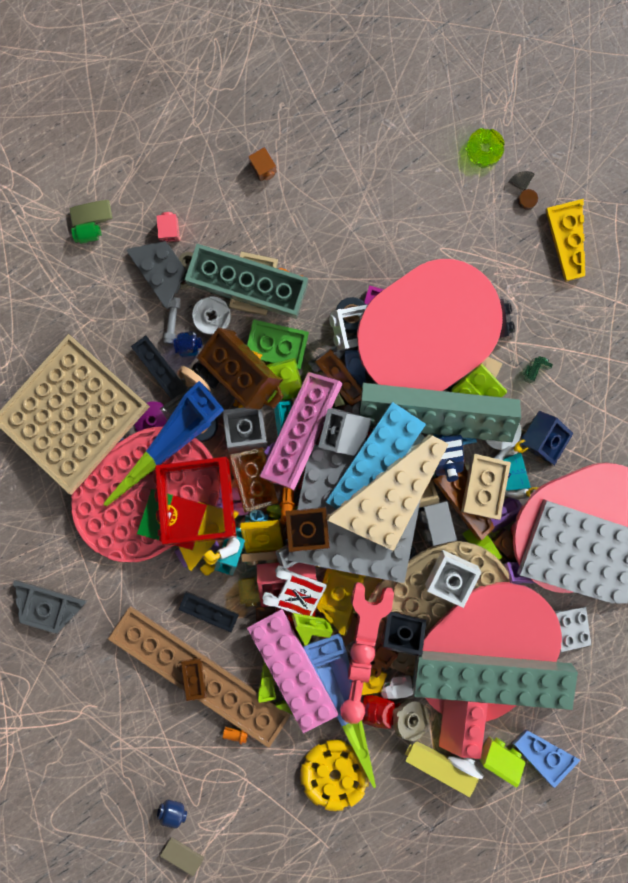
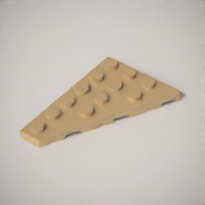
M429 434L420 444L411 448V451L403 458H399L387 467L386 471L377 475L374 481L367 486H363L349 500L344 501L341 507L331 515L328 514L326 519L394 551L449 444Z

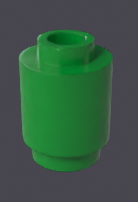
M95 222L79 224L72 228V236L75 243L83 244L98 241L99 236H102L100 226L96 225Z

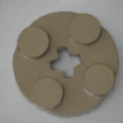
M407 700L393 710V726L398 737L415 741L424 735L425 725L429 723V713L423 704L415 700ZM410 717H413V718H414V719L411 721L412 724L409 723Z

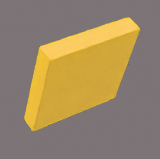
M280 520L245 522L240 525L242 537L245 539L246 553L276 551L285 546Z

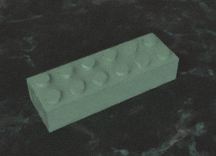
M196 244L185 277V282L189 286L294 319L298 318L308 287V278L200 244Z

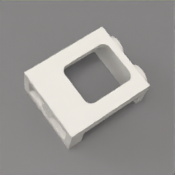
M367 305L330 312L329 322L331 327H333V340L338 350L358 346L357 339L347 340L343 318L358 315L361 320Z

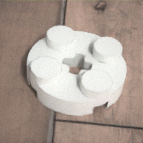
M210 296L203 300L201 299L193 308V321L198 330L204 334L213 335L218 327L226 329L230 323V309L225 301L218 297ZM215 311L216 319L208 320L207 313Z

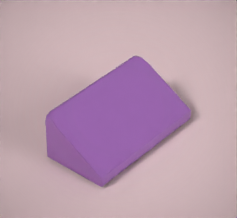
M509 497L504 500L501 519H491L495 527L492 533L516 521L518 512L522 507L518 499Z

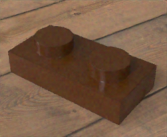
M202 658L182 660L186 701L206 698Z

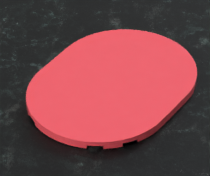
M437 259L419 265L377 294L365 308L357 330L358 353L364 369L370 378L379 385L435 391L445 390L485 361L495 348L502 328V308L498 294L489 279L481 271L468 263L454 259Z
M153 427L138 431L117 443L71 495V514L79 535L92 550L110 560L141 562L151 559L174 546H165L159 540L137 534L151 489L157 490V483L153 479L156 469L110 505H104L107 498L136 465L163 427ZM194 438L162 464L210 459L213 457L203 443ZM217 467L166 473L168 494L195 502L206 503L211 506L217 505L220 493V477Z
M615 463L591 464L554 479L536 489L524 506L521 507L516 517L517 521L515 531L513 532V549L520 566L543 499L628 527V467ZM531 579L547 590L558 593H573V591Z
M496 582L495 584L484 587L480 586L472 590L464 608L455 604L427 632L424 637L423 651L557 662L561 650L562 633L554 610L539 593L524 585ZM426 698L428 703L442 714L444 699ZM488 703L486 721L503 716L516 705Z

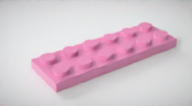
M308 372L260 477L289 489H295L324 426L327 410L332 408L342 386L340 381Z
M283 609L247 628L303 733L338 716L339 713Z

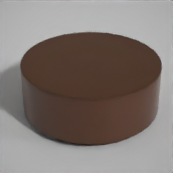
M532 189L524 190L518 198L519 205L527 210L535 207L538 202V195Z

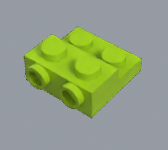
M482 363L455 384L451 391L454 393L501 398L507 394V390Z

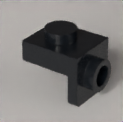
M198 360L191 370L199 375L209 387L216 389L219 381Z

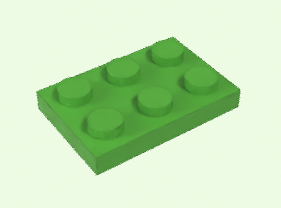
M253 319L247 346L251 351L263 354L261 361L273 364L295 358L297 367L301 370L309 332Z

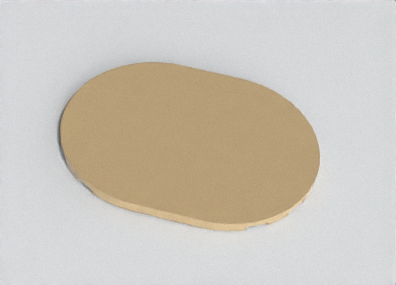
M451 541L429 547L410 559L404 583L382 579L372 591L368 602H376L384 588H392L394 597L391 612L426 619V635L455 605L427 592L425 586L442 550L479 567L481 574L473 590L480 586L484 587L495 584L496 582H510L509 573L501 561L483 547L468 542ZM387 616L380 620L374 646L375 650L382 642L381 637ZM399 652L390 668L403 672L405 675L413 676L416 656Z

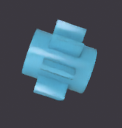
M251 510L250 515L245 516V522L268 521V515H264L262 510Z

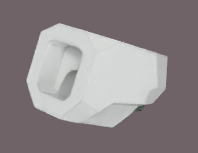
M399 675L398 677H393L390 682L384 683L381 690L382 697L385 699H396L413 696L411 676Z

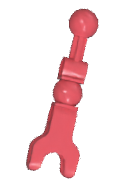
M356 582L353 587L351 603L358 613L354 637L355 643L350 650L352 659L348 671V679L352 680L349 699L340 708L342 719L350 724L360 722L365 715V707L360 701L363 683H368L370 679L371 662L375 657L374 646L380 620L392 610L394 592L389 587L382 590V594L376 602L365 600V588L362 583Z

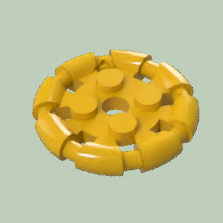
M328 740L327 743L314 746L307 753L305 763L301 765L300 781L301 785H304V793L316 806L321 805L325 807L324 810L342 811L345 807H353L365 795L364 791L369 786L370 780L351 745L346 744V741ZM330 750L331 755L325 757L323 752ZM342 751L348 753L346 758L340 756ZM313 762L319 764L317 769L311 767ZM358 764L359 769L354 770L353 765ZM338 770L341 775L338 779H332L330 772ZM316 779L317 785L312 786L311 781ZM354 780L359 782L357 788L353 786ZM323 792L329 795L328 800L322 797ZM346 793L347 798L340 800L339 795Z

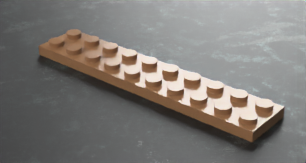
M132 606L128 608L108 640L184 691L181 661L202 658L207 697L197 700L268 748L291 716L290 713L275 706L276 703L273 701L259 703L257 690Z

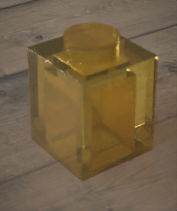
M257 577L239 579L240 604H245V607L256 606L257 602H260Z

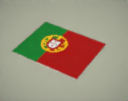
M151 489L137 534L160 541L158 536V530H161L160 522L157 521L156 517L159 504L155 500L156 490ZM168 494L171 538L198 535L207 505ZM195 543L178 544L176 546L193 550Z

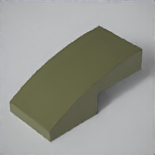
M109 200L95 201L69 208L73 227L89 222L98 224L113 219Z

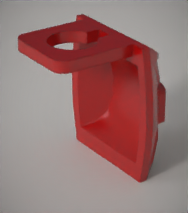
M364 695L365 715L362 723L376 728L391 729L394 719L392 716L393 710L399 707L400 703L394 704L393 701L380 696Z

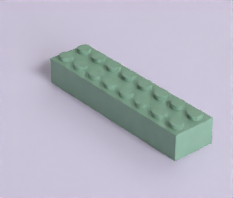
M363 383L359 406V415L371 418L369 428L376 427L390 404L394 402L426 424L421 433L444 436L462 435L463 438L513 442L521 420L519 399Z
M423 651L422 657H415L412 689L414 697L573 710L578 672L572 663Z

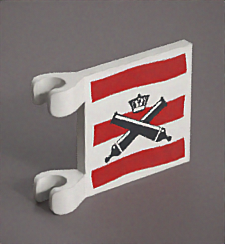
M279 565L275 570L276 576L287 580L278 598L271 593L265 592L262 597L263 603L292 613L312 616L326 588V584L294 573Z

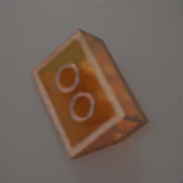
M263 447L228 456L244 513L278 503L273 482L260 477L267 462Z

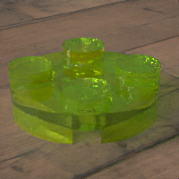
M480 128L473 132L466 146L467 155L480 168L493 166L503 156L504 139L494 129ZM481 144H488L490 146L489 151H483Z

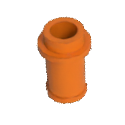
M225 726L223 732L224 740L236 741L241 745L246 743L248 737L246 732Z

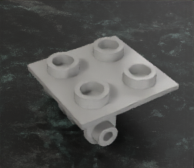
M586 607L562 612L561 610L554 611L559 620L562 633L560 652L591 645Z

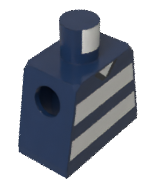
M462 435L438 438L449 445L434 473L436 476L446 475L448 482L458 480V473L462 472L464 468Z

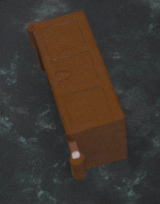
M218 327L196 357L244 408L261 410L264 404L275 408L284 397L279 387L283 379L276 376L236 336L235 331ZM277 391L272 400L268 402L269 398L273 395V393Z

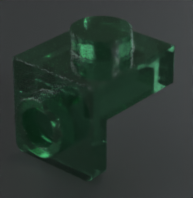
M535 357L531 360L530 365H526L523 371V375H525L523 381L528 383L534 382L540 367L549 370L553 364L549 363V359L545 357Z

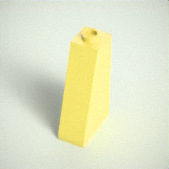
M415 742L413 745L410 744L405 753L408 756L406 759L407 763L468 797L472 795L479 781V778L473 777L453 766L447 760L448 756L420 742Z

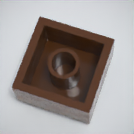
M326 507L285 511L289 552L330 548Z

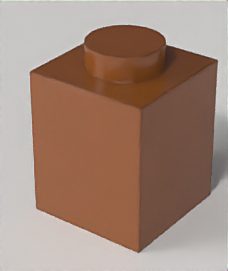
M265 147L248 156L249 163L260 181L264 179L266 181L270 180L277 173L276 165Z

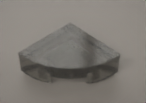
M529 171L516 173L508 183L524 191L527 189L535 173Z

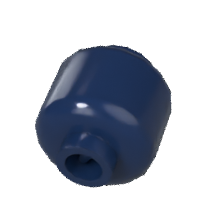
M168 799L159 805L157 820H159L161 826L176 829L181 823H185L187 811L184 810L183 803Z

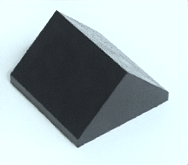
M390 612L386 617L381 637L382 648L422 657L426 619Z

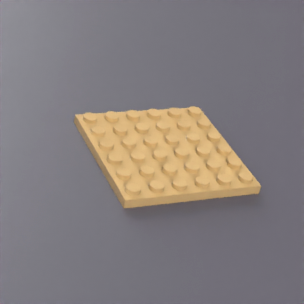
M68 334L0 410V428L68 494L72 495L150 406Z

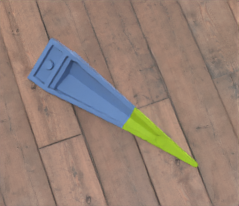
M337 633L330 638L326 637L307 646L304 645L303 648L339 713L337 718L373 788H375L376 784L362 720L356 724H350L345 722L340 714L342 704L349 699L352 680L348 679L350 664L341 634Z

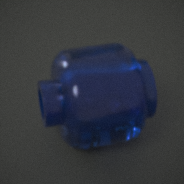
M194 331L178 333L177 337L174 338L175 353H178L181 357L197 356L199 349L203 348L201 337H197Z

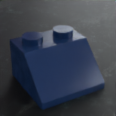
M538 411L527 432L522 437V440L525 441L520 444L525 448L528 447V451L555 466L574 433L557 417Z

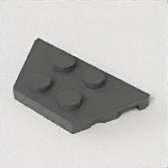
M166 241L127 249L126 251L165 308H170V302L174 294L178 293L181 283L185 280L187 274L186 268Z
M14 580L13 586L16 589V604L19 608L20 623L56 634L66 626L87 602L84 599L19 580Z

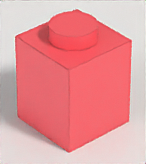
M163 212L161 215L156 216L160 242L180 241L176 214Z

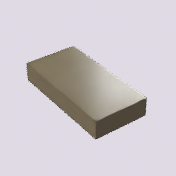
M172 837L160 855L191 876L195 875L204 860L203 856Z

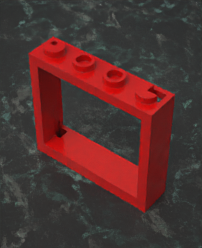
M227 457L155 465L156 471H154L153 476L154 482L157 483L155 500L159 504L156 517L157 521L160 522L161 530H158V536L162 545L171 546L237 538L230 463ZM219 467L225 532L171 538L166 473Z

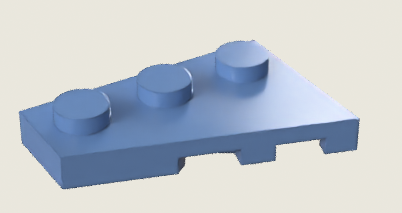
M524 730L512 743L553 788L580 761V759L528 730Z

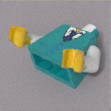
M520 440L515 445L502 449L494 457L495 459L511 462L505 496L513 499L529 498L533 491L539 488H531L521 454L528 450V447L525 449L520 447V443H523L525 440Z
M236 527L237 538L225 539L222 549L217 550V554H214L212 550L204 554L203 559L206 561V564L200 568L204 575L208 576L215 570L233 576L245 542L240 528Z

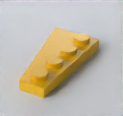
M584 199L548 207L545 210L565 282L585 276V251L583 243Z

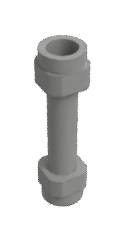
M173 297L170 302L167 332L164 333L163 343L175 344L176 334H174L177 309H180V298Z

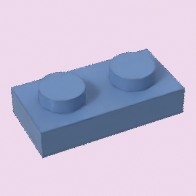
M358 350L345 351V367L363 387V383H366V376Z

